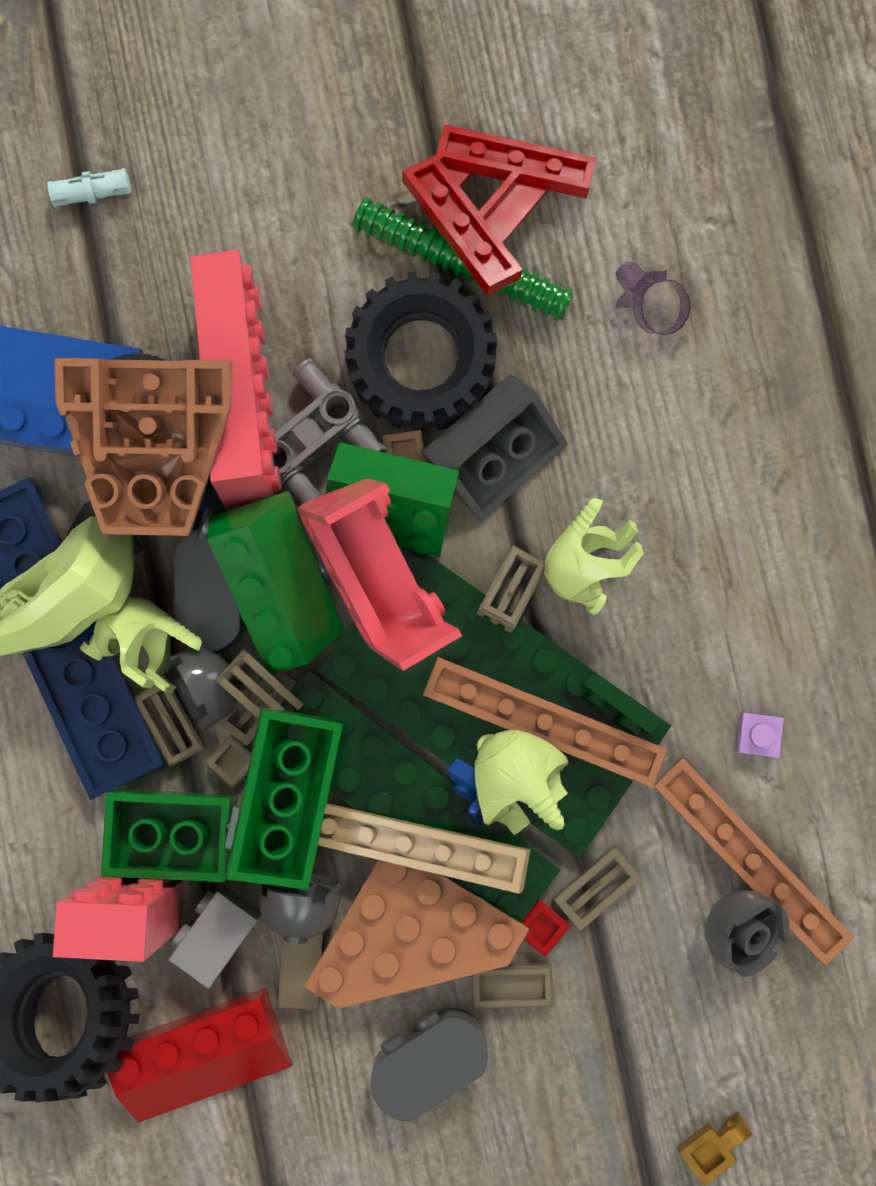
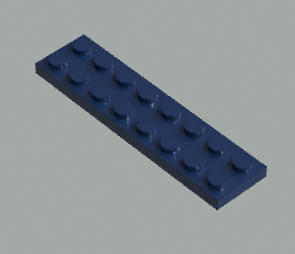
M30 477L0 491L1 589L5 584L29 570L41 559L56 551L63 542L35 480ZM96 621L70 642L22 653L90 800L106 794V792L112 791L166 765L165 759L137 706L131 686L125 674L121 671L117 656H103L101 661H98L80 649L84 641L89 642L93 636Z

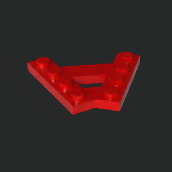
M444 124L436 155L403 170L402 182L486 295L489 296L520 280L522 277V267L504 243L549 190L587 199L596 158ZM472 174L504 180L479 211L461 189V186Z

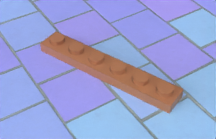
M439 657L423 693L428 698L505 729L520 730L538 736L562 752L652 788L668 750Z
M680 757L655 781L653 787L752 891H757L769 897L786 910L789 919L788 929L820 963L826 966L854 939V936L683 758Z

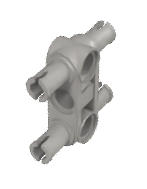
M311 358L298 365L292 375L303 385L313 398V401L275 432L277 453L272 454L273 456L279 453L287 455L286 464L279 469L281 490L286 489L289 491L299 506L322 496L304 475L305 470L342 439H347L354 446L383 453L386 451V447L381 444L365 424V414L355 403L352 396L341 385L331 384ZM338 404H344L349 407L348 414L341 419H334L329 415L331 409Z

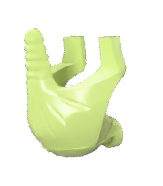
M596 498L588 501V504L584 506V509L580 511L576 519L568 525L549 549L544 565V575L552 590L559 597L569 602L582 603L586 606V611L592 615H596L601 611L607 598L606 594L602 593L603 589L599 581L629 575L644 555L642 545L638 542H635L621 559H606L590 555V553L600 548H608L615 551L622 550L638 532L636 523L628 520L616 533L606 526L589 527L602 506V500Z
M128 596L119 611L96 620L93 636L89 642L84 641L80 649L98 661H101L103 656H114L120 652V666L123 674L141 687L151 689L155 685L162 691L172 694L176 686L164 676L169 670L167 658L171 656V636L198 651L202 641L200 637L195 636L189 629H186L185 626H182L149 600ZM141 646L144 647L149 656V663L145 671L146 675L138 669Z
M507 730L494 735H482L476 745L478 756L475 760V784L484 823L489 826L498 821L506 825L513 835H516L530 824L529 819L516 803L521 801L526 803L545 823H548L549 827L555 830L563 829L565 825L564 818L561 815L560 809H558L557 802L568 794L562 786L560 771L569 764L567 757L549 742L520 730Z

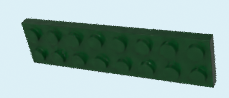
M308 669L291 690V693L304 704L299 710L295 709L293 712L325 717L343 724L330 790L355 810L531 849L524 889L519 894L448 877L521 922L561 869L518 834L513 835L506 825L496 821L489 826L484 823L482 828L475 826L468 813L473 802H468L457 795L453 790L454 784L313 671ZM284 699L280 706L283 707L288 701Z

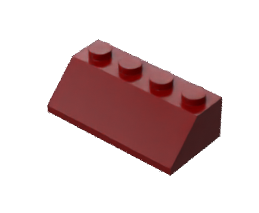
M265 987L130 1036V1038L135 1040L132 1049L121 1050L117 1056L124 1063L118 1072H107L115 1097L139 1123L292 1067L293 1064L267 988Z

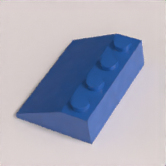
M0 326V444L79 457L78 455L74 456L70 445L73 439L65 416H60L56 405L54 358L111 360L125 354L143 353L142 349Z

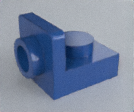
M456 758L448 769L449 776L454 784L453 790L461 798L468 802H473L468 813L472 823L482 828L484 821L477 796L475 768Z

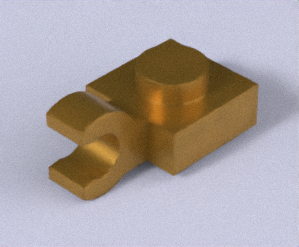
M736 1112L724 1121L717 1132L708 1122L678 1145L677 1150L700 1182L706 1186L737 1162L731 1150L752 1136V1132L740 1113Z

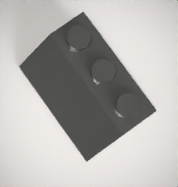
M509 374L421 453L430 464L459 470L455 495L481 522L564 449L568 443L535 390Z

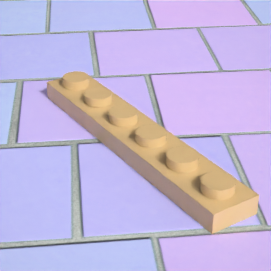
M326 803L318 846L518 894L523 892L531 850Z

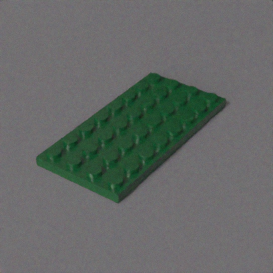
M405 548L402 551V555L418 587L425 590L428 595L434 592L438 596L445 609V614L442 615L444 622L458 628L462 636L403 671L374 652L366 644L353 621L317 671L449 766L458 758L475 768V760L478 756L476 748L478 739L482 735H494L508 729L423 695L438 657L636 736L617 722L621 716L609 706H607L605 711H602L584 697L588 691L581 686V683L590 672L595 671L521 619H519L515 629L510 633L504 630V625L500 623L495 625L490 622L491 618L484 615V617L477 615L476 612L485 597L484 593L428 554H418ZM494 600L490 604V606H492L495 609H497L499 605ZM505 610L504 614L511 617L512 613ZM620 690L662 721L652 735L640 731L638 736H636L659 745L672 725ZM562 752L567 757L569 763L560 771L561 784L568 794L557 802L558 809H560L561 815L564 818L565 825L563 829L555 830L549 827V824L545 823L542 818H539L538 814L534 813L526 803L521 801L516 803L532 825L581 858L634 780Z

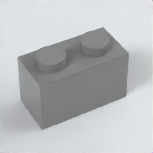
M226 886L220 888L216 894L210 890L206 893L195 909L200 914L192 927L185 924L171 942V945L176 950L169 958V961L208 989L218 978L261 917L259 910Z

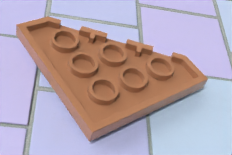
M378 860L304 987L337 1009L487 972L511 964L530 928L446 876Z

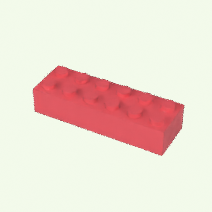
M239 249L190 256L200 360L232 361V408L210 471L211 483L227 511L275 496V491H281L282 489L279 468L274 466L272 455L277 453V441L275 431L270 429L269 417L273 416L274 413L270 392H266L265 380H269L270 375L267 358L262 355L261 345L266 344L262 320L259 321L257 311L262 310L259 287L255 286L251 264L244 265Z

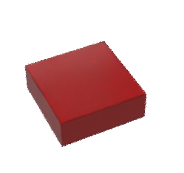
M540 898L521 921L522 924L530 928L524 940L544 957L549 954L571 926L568 921Z

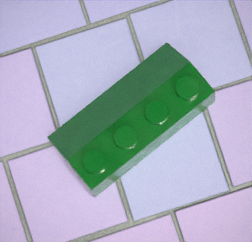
M289 491L210 516L207 540L264 668L271 675L307 664L344 632V626Z
M260 710L225 876L227 880L309 890L343 726L342 723L325 717L292 711Z

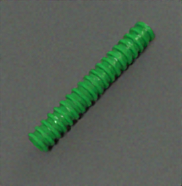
M366 197L360 203L353 220L355 231L360 232L364 230L365 235L368 237L376 235V240L379 242L387 240V245L390 247L396 244L399 251L404 252L407 249L410 256L415 257L418 254L421 261L426 262L429 259L431 260V265L437 267L440 264L446 272L451 269L457 277L461 274L465 275V280L468 282L472 279L475 280L442 234H439V230L436 227L430 230L427 223L422 222L419 225L416 218L411 217L408 220L405 213L400 212L397 215L395 214V209L389 207L386 210L384 209V204L377 202L375 205L369 197ZM525 267L522 268L523 272L520 280L498 290L499 296L503 297L507 294L510 296L509 300L514 302L518 299L521 301L520 305L524 307L529 304L532 306L531 310L535 312L538 309L543 310L544 316L554 315V320L557 322L563 319L573 297L572 288L568 287L564 290L561 288V283L557 282L553 285L550 283V278L545 277L542 280L539 278L538 273L534 272L531 275Z

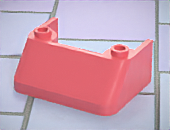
M364 479L314 498L297 507V512L366 644L374 652L404 671L462 635L458 628L444 622L442 615L445 614V609L438 596L434 592L428 595L425 590L418 587L384 519L388 516L387 506L391 505L388 495L390 490L387 484L376 480Z

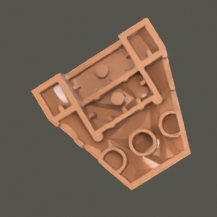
M54 358L56 405L60 416H65L73 439L70 445L74 456L78 455L87 479L84 481L101 533L115 535H191L207 480L232 408V361Z

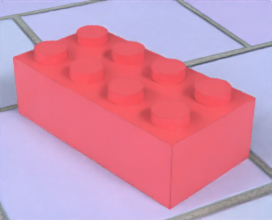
M99 876L96 877V881L85 883L83 888L73 889L72 894L57 901L53 957L144 962L180 930L183 881Z

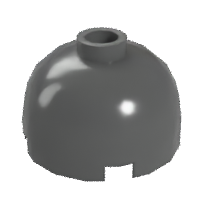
M201 647L199 651L190 648L167 658L169 670L177 667L180 678L173 680L192 720L200 717L198 728L203 730L227 717L234 709L237 700L215 681L233 660L225 661L217 651ZM235 675L228 680L235 687L236 683L240 682Z
M312 872L309 890L259 884V912L265 924L273 932L282 935L284 941L293 944L305 943L308 941V938L315 937L329 929L336 919L342 885L338 883L333 887V878Z
M737 890L725 895L712 906L705 924V938L711 954L720 964L733 974L737 972L742 977H749L762 971L778 955L772 949L778 939L785 942L788 935L789 919L786 910L769 897L757 891Z

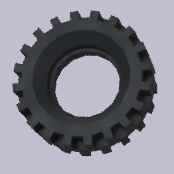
M416 271L407 272L408 279L398 282L395 281L393 276L386 279V287L378 292L372 288L366 293L367 301L361 308L355 307L352 312L353 322L350 328H346L345 361L351 382L362 403L365 402L368 405L372 414L378 419L383 417L390 421L393 427L398 429L401 426L414 428V431L421 430L423 432V428L436 427L438 431L445 429L447 423L462 417L483 398L487 388H490L497 358V336L492 329V318L489 311H483L479 305L480 298L474 292L469 295L462 290V283L453 279L451 284L441 281L440 273L431 272L430 278H417ZM426 320L441 325L451 334L457 345L458 361L454 372L444 383L432 389L415 390L403 386L391 376L385 364V349L389 338L399 327L411 321Z
M37 933L34 934V940L20 939L14 943L16 953L2 952L0 954V1092L2 1094L16 1093L14 1100L21 1102L36 1101V1103L87 1096V1090L100 1089L107 1084L104 1077L105 1073L118 1072L124 1063L117 1057L121 1050H131L135 1040L127 1037L129 1024H139L140 1014H130V1001L139 998L138 989L127 988L125 980L132 975L129 966L116 965V960L53 957L54 934ZM68 976L76 980L84 992L88 1015L84 1033L76 1047L67 1055L55 1057L50 1056L42 1049L35 1033L34 1016L37 1002L46 986L56 978Z

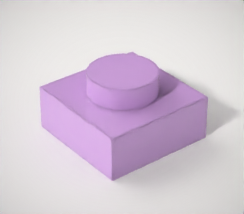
M740 712L736 752L779 758L784 718Z

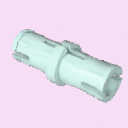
M126 168L96 174L87 171L82 172V176L47 182L49 196L54 208L88 201L89 204L98 203V199L132 193Z

